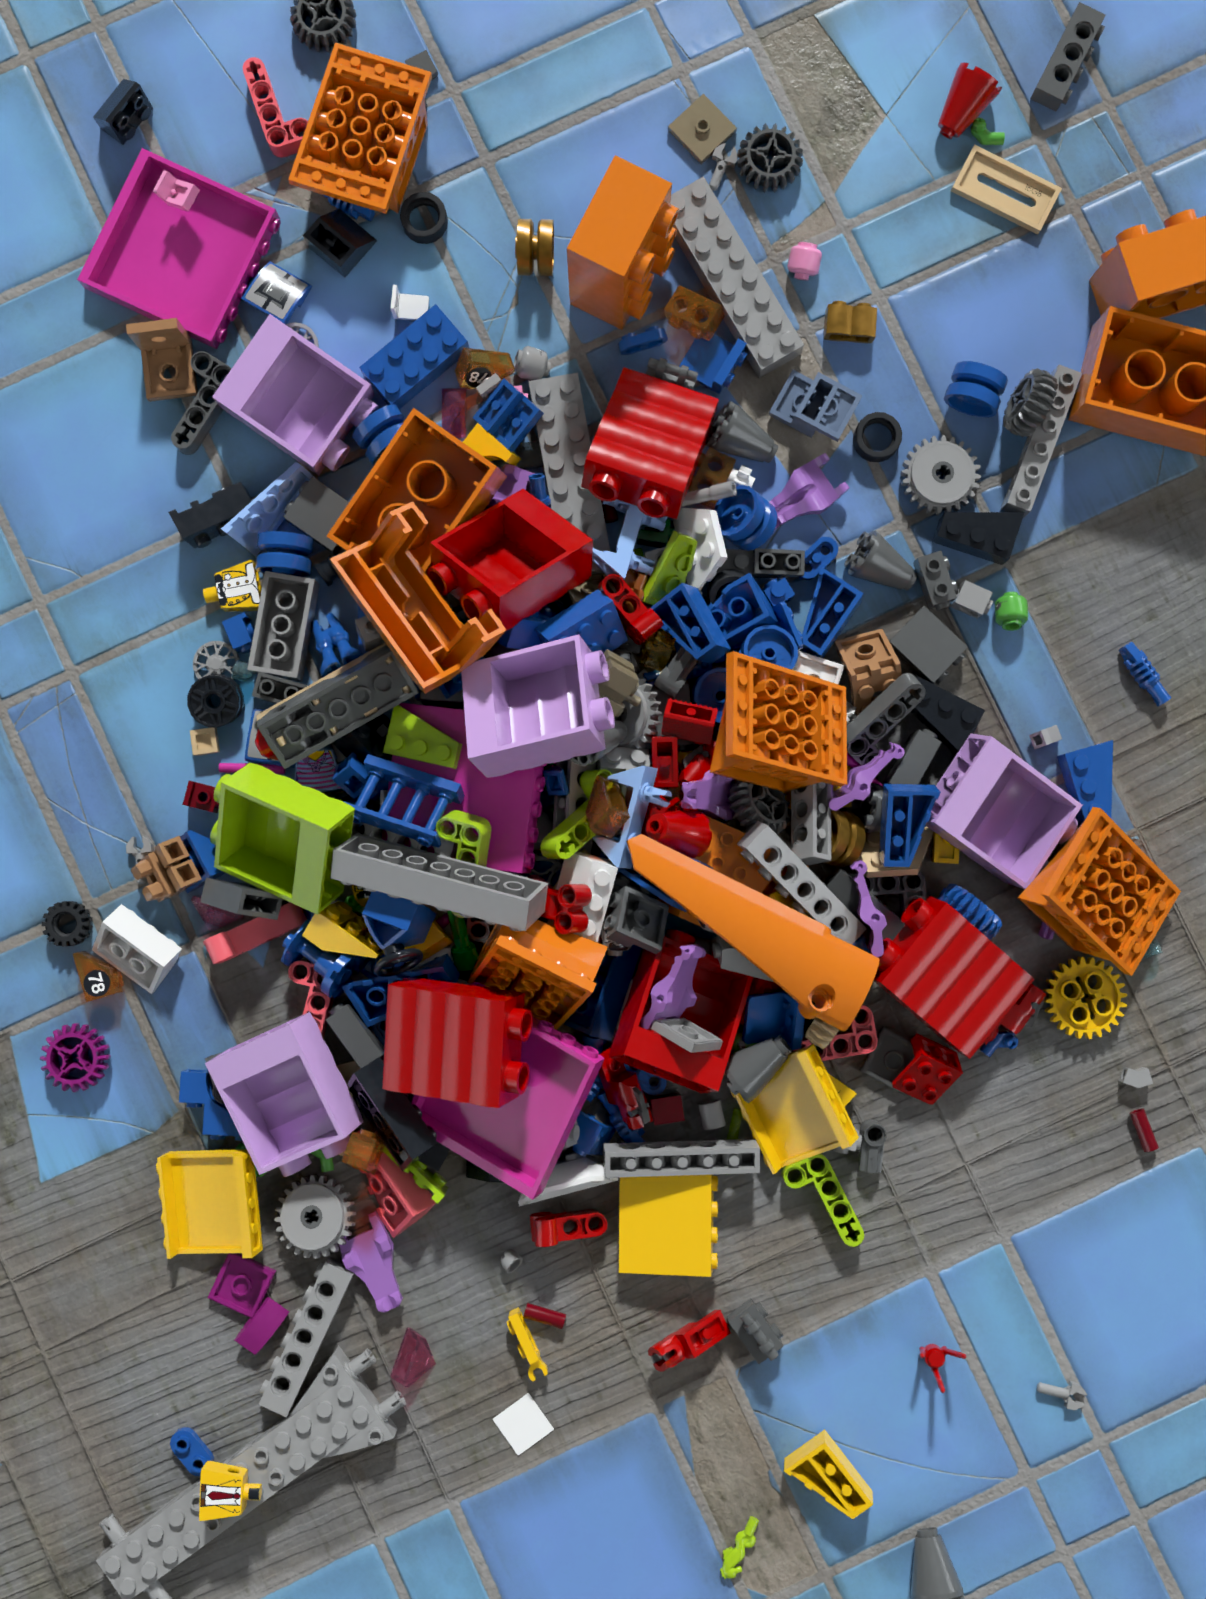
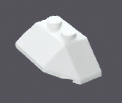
M576 1152L565 1155L566 1159L557 1161L543 1193L533 1200L524 1194L520 1195L519 1207L618 1181V1177L605 1178L602 1162L588 1154L584 1157Z

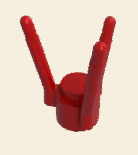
M929 1344L925 1347L921 1346L919 1348L920 1357L931 1367L940 1392L945 1393L944 1384L939 1373V1367L945 1362V1355L966 1359V1354L948 1349L946 1346L940 1348L936 1344Z

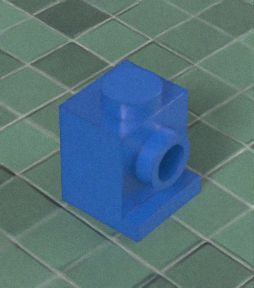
M775 578L761 589L772 608L783 601L788 603L795 596L786 578Z
M246 612L222 621L232 648L238 653L242 652V654L251 652L255 629L252 623H247L252 621V619Z
M351 753L335 766L332 778L353 799L361 794L369 778L365 765L356 758L357 755L355 753Z

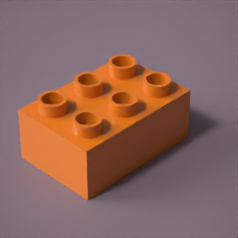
M616 155L614 156L567 247L571 305L623 330L629 316L641 320L653 295V292L649 291L654 278L653 273L663 277L675 252V249L671 246L677 233V229L673 228L678 217L679 208L670 204L671 182Z
M1189 209L1164 221V229L1148 233L1146 225L1140 224L1119 233L1115 237L1117 245L1101 255L1102 264L1089 279L1100 315L1109 306L1161 319L1206 305V216L1197 218L1195 210Z
M1109 306L1092 326L1080 371L1082 375L1075 391L1068 420L1206 457V331Z
M413 408L326 537L346 551L369 541L389 512L414 502L423 513L428 524L410 547L409 552L419 562L420 567L427 575V569L431 567L430 542L482 513L507 476L496 465Z

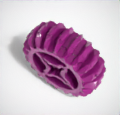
M73 1023L71 1027L67 1024L62 1026V1031L59 1029L54 1030V1037L46 1038L49 1045L42 1046L41 1049L47 1055L41 1056L40 1060L46 1061L47 1065L42 1066L41 1070H49L50 1073L47 1074L46 1079L55 1078L53 1086L57 1087L62 1083L63 1091H67L70 1087L72 1092H78L80 1088L85 1091L89 1089V1084L91 1086L98 1084L97 1078H104L105 1074L102 1070L109 1068V1065L104 1060L110 1059L111 1055L104 1054V1050H107L109 1045H101L105 1037L102 1035L96 1038L95 1036L98 1032L96 1028L89 1031V1025L87 1024L82 1025L81 1028L79 1023ZM70 1037H76L83 1040L80 1044H77L76 1047H72L71 1045L66 1046L63 1043L66 1039ZM90 1048L93 1054V1061L88 1056ZM73 1053H77V1054H78V1056H79V1057H77V1058H79V1061H78V1062H74V1061H73V1059H72V1058H74V1057H72V1054H73ZM58 1054L62 1057L63 1064L61 1067L58 1061ZM75 1068L88 1072L82 1078L68 1075Z

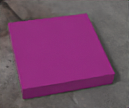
M228 1253L208 1298L252 1319L261 1306L276 1270L251 1258H242L240 1253Z

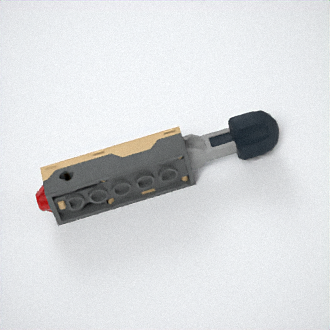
M462 605L452 609L459 621L464 625L470 620L465 614ZM383 643L256 715L258 730L255 745L263 757L280 761L283 768L286 769L415 696L419 691L415 682L408 675L388 645Z

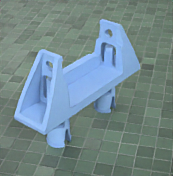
M617 499L614 501H603L604 505L613 506L615 510L625 513V518L617 542L616 553L600 551L593 547L592 561L606 576L616 574L624 580L629 569L651 576L655 560L638 556L633 551L639 527L643 524L663 531L668 517L653 518L647 516L639 510L638 506Z
M640 766L610 775L607 778L608 780L624 784L627 788L629 786L633 787L620 841L615 840L614 837L610 839L601 835L593 837V840L618 868L632 869L633 864L626 841L641 834L649 802L661 805L662 807H668L670 804L661 799L660 796L672 797V793L668 790L653 787L658 768Z

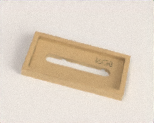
M974 144L951 192L1038 235L1062 188ZM983 175L991 180L994 179L997 183L1027 198H1032L1035 206L1029 207L979 182L977 176Z

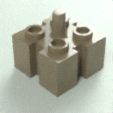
M606 649L604 656L608 664L609 681L598 684L600 698L607 697L609 699L615 718L619 717L623 712L625 704L622 702L624 700L635 707L640 704L641 698L635 695L639 686L637 674L634 673L633 663Z

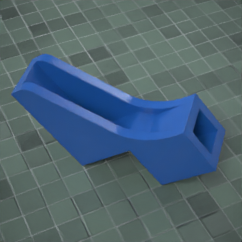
M197 1069L181 1071L179 1102L187 1103V1107L199 1108L204 1104L202 1135H210V1139L215 1140L225 1139L226 1136H235V1140L243 1141L225 1104L217 1102L213 1097V1085L209 1071Z

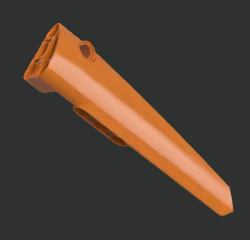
M643 834L626 841L634 870L694 915L798 1002L799 1012L804 1018L814 1019L817 1017L843 1032L849 1028L873 983L880 961L878 957L832 935L831 929L826 925Z

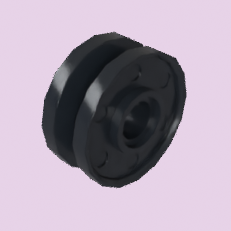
M212 674L198 679L191 686L187 695V706L191 716L198 723L206 727H221L233 722L240 716L244 707V694L240 685L233 678L224 674ZM213 694L218 695L221 699L219 707H215L211 703Z

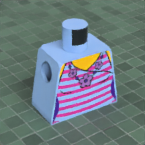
M323 747L296 763L294 780L302 786L316 789L322 793L344 791L332 780L335 766L338 765L334 750H324Z

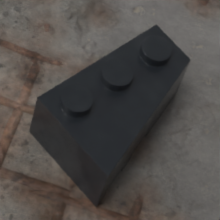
M945 512L939 519L932 542L1003 565L1010 559L1025 512Z

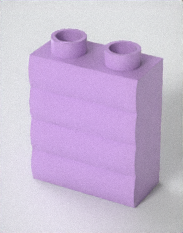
M269 314L212 396L220 408L317 475H320L325 466L335 472L342 465L351 448L343 440L353 426L357 427L366 417L379 408L377 404L371 401L375 394L369 382L271 314Z
M579 634L478 660L461 672L468 759L487 778L506 775L518 770L535 768L546 763L560 762L575 756L589 755L606 749L604 730L614 728L615 719L609 699L607 697L600 698L598 684L609 681L608 664L601 650L592 652Z
M970 734L936 785L941 793L935 801L931 817L925 826L1004 883L1026 889L1048 865L1049 861L1047 859L1056 845L1066 842L1074 834L1078 825L1075 816L1083 805L992 736Z
M310 1012L229 1048L205 1063L259 1175L279 1167L283 1177H287L311 1164L308 1156L311 1152L321 1148L325 1158L329 1159L354 1145L349 1134L363 1123V1119L349 1093L342 1074L336 1067L331 1051L323 1040L320 1029Z

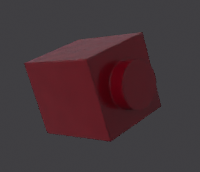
M680 1092L650 1097L651 1103L649 1108L654 1119V1125L685 1121Z

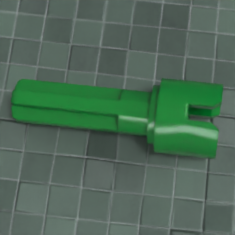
M447 911L455 943L451 949L454 965L458 971L472 970L478 958L476 945L469 941L464 918H459L451 911Z

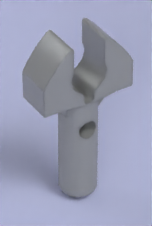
M726 143L716 147L712 155V160L717 163L709 183L713 191L718 189L726 168H735L738 156L735 147H733L730 157L723 160L722 154Z
M134 836L126 845V854H132L136 859V864L149 852L154 851V844L146 836H142L143 848L141 850L137 849V838ZM146 877L137 880L139 884L147 882Z
M1069 1381V1385L1065 1388L1041 1382L1037 1384V1391L1039 1393L1063 1398L1065 1401L1064 1406L1067 1409L1077 1410L1085 1406L1082 1401L1073 1400L1069 1396L1074 1393L1087 1396L1085 1390L1077 1382Z

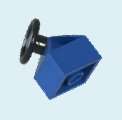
M379 891L371 892L362 916L371 936L380 949L383 950L385 956L374 965L373 972L379 977H390L404 973L417 966L423 959L421 950L404 948L425 942L436 913L424 904H414L409 899L392 898L388 894ZM383 967H392L390 969H382Z

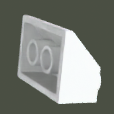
M577 851L570 858L564 859L556 887L559 890L561 886L567 884H586L591 889V902L583 907V911L588 916V927L582 933L573 934L598 942L618 871V867L609 859ZM548 919L547 923L554 926V920Z
M122 904L102 922L92 951L151 994L155 992L172 969L182 950L173 940L168 939L157 931L154 926L146 923L134 911L127 909Z

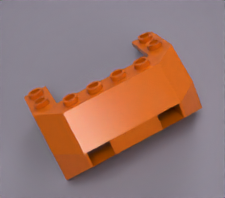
M411 502L389 512L369 541L334 556L330 560L351 596L411 679L426 694L448 682L483 657L505 633L506 629L492 609L487 610L480 620L474 617L468 620L465 625L459 621L448 602L444 600L434 583L420 567L419 562L409 552L410 547L428 524L423 513L414 502Z

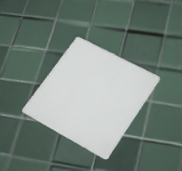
M529 1393L493 1418V1421L517 1455L526 1451L554 1430Z

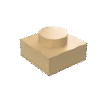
M216 727L190 730L194 756L220 752Z

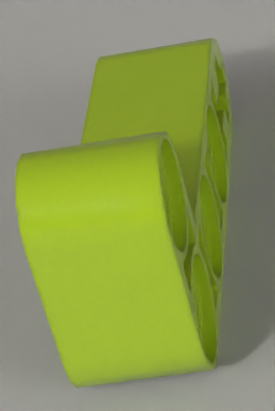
M606 769L586 770L582 773L580 785L588 800L544 837L540 845L544 857L548 859L570 858L609 823L610 815L617 806L623 805L625 807V797L617 782L607 779L608 776L612 775L610 771Z
M453 810L437 821L436 831L438 835L445 840L458 843L456 859L486 867L491 837V825L487 819L463 811ZM449 821L454 825V828L450 826ZM473 828L477 830L478 835L474 833ZM469 852L474 855L475 859L470 856ZM451 911L455 916L464 918L460 913Z
M823 1153L782 1168V1178L787 1186L791 1188H801L813 1182L839 1236L846 1245L855 1247L862 1243L864 1231L828 1159ZM814 1158H821L823 1160L822 1166L816 1170L810 1167L811 1161ZM798 1169L800 1177L795 1181L788 1180L789 1171ZM826 1181L834 1182V1188L830 1192L822 1191V1185ZM837 1204H844L846 1206L845 1212L842 1215H835L833 1213L834 1207ZM848 1222L854 1230L853 1237L848 1235L849 1233L844 1223Z

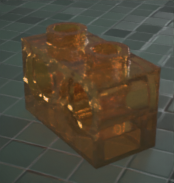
M680 285L664 308L668 319L667 322L676 329L683 328L697 339L702 337L708 341L711 340L725 317L720 304ZM687 308L684 312H679L681 309ZM703 318H708L705 322H699Z
M709 447L707 453H702L697 465L699 470L696 476L693 475L688 489L689 492L698 490L697 487L701 484H707L710 487L727 482L737 459ZM717 462L720 464L721 469L719 471H712L709 469L708 464ZM718 500L700 502V504L714 510Z
M361 1129L360 1133L352 1131L341 1162L351 1168L375 1175L385 1145L379 1141L380 1137L376 1136L375 1133Z

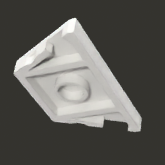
M681 508L677 520L672 518L675 531L698 541L692 569L687 573V584L698 588L702 595L701 588L706 581H712L717 569L728 558L717 511Z

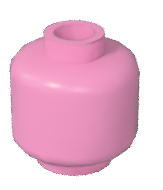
M798 242V245L791 248L787 268L790 272L795 273V279L808 281L809 276H815L819 273L822 252L817 249L818 245Z

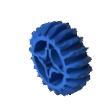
M949 884L941 891L940 896L937 898L952 906L989 940L995 937L1002 927L1001 919L994 911L961 886Z

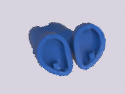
M333 613L326 615L330 628L326 630L322 628L318 620L312 622V630L316 642L315 649L323 658L320 669L322 678L342 667L333 651L335 647L338 648L343 665L363 655L361 651L350 646L349 633L344 630L340 621Z

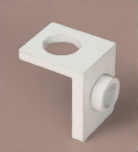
M393 285L391 312L394 319L416 321L428 311L429 296L400 294L397 285Z

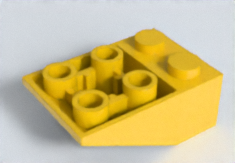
M337 901L328 905L318 915L314 914L302 934L303 937L324 951L378 958L384 954L383 950L380 949L371 936L364 918L353 912L352 908L344 902Z

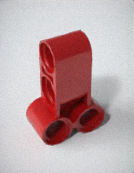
M610 574L601 581L598 590L613 600L619 618L626 626L627 634L636 644L641 645L664 626L657 613L651 608L647 609L619 575ZM606 582H614L617 586V593L608 592ZM623 601L632 603L633 613H627L623 610Z
M567 884L561 886L559 890L548 888L545 912L540 917L553 919L555 929L561 934L584 932L589 922L583 907L591 902V889L586 884Z
M596 1209L552 1214V1212L530 1214L532 1242H535L536 1247H550L557 1245L560 1241L597 1237L606 1231L608 1224L606 1218ZM599 1217V1225L596 1228H589L588 1223L590 1219ZM568 1220H574V1228L569 1232H565L563 1230L564 1223Z

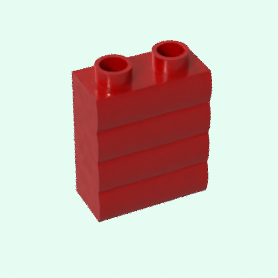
M624 367L586 456L581 487L588 489L593 496L600 500L614 501L617 499L638 506L639 510L647 516L653 518L667 516L677 520L711 431L719 399Z
M521 489L430 542L431 567L427 569V576L434 583L441 596L451 593L461 601L462 608L469 619L476 617L480 620L487 610L492 609L507 631L518 624L523 618L533 615L546 604L563 596L569 589L581 585L591 576L593 539L528 491Z
M929 896L926 900L919 898L913 901L904 911L901 921L905 926L893 941L890 938L883 939L884 953L878 957L880 960L873 981L951 1048L970 1059L1035 979L947 902Z
M668 929L663 938L660 952L654 954L643 949L628 1000L612 1043L609 1058L699 1093L717 1092L723 1079L753 977L721 969L718 958H714L712 950L710 955L705 954L704 957L698 959L692 981V987L697 1000L694 1006L685 1009L680 1018H686L722 1039L723 1043L720 1050L691 1053L654 1030L642 1028L640 1020L650 1011L652 1004L651 990L653 986L670 973L672 965L675 963V957L682 954L680 947L695 944L696 941L693 936L687 933Z
M408 977L388 984L382 1089L492 1108H500L519 1097V1095H522L526 1091L530 1075L528 1063L521 1062L522 1042L528 1040L533 1025L531 1010L524 1009L525 993L416 977Z

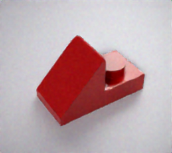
M677 736L652 737V767L658 768L653 786L655 788L678 787Z

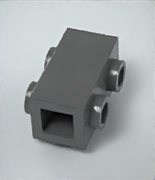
M942 551L918 557L913 562L928 609L936 607V610L940 611L951 607L950 603L957 598L958 588L956 582L950 578L948 558L946 556L943 557Z

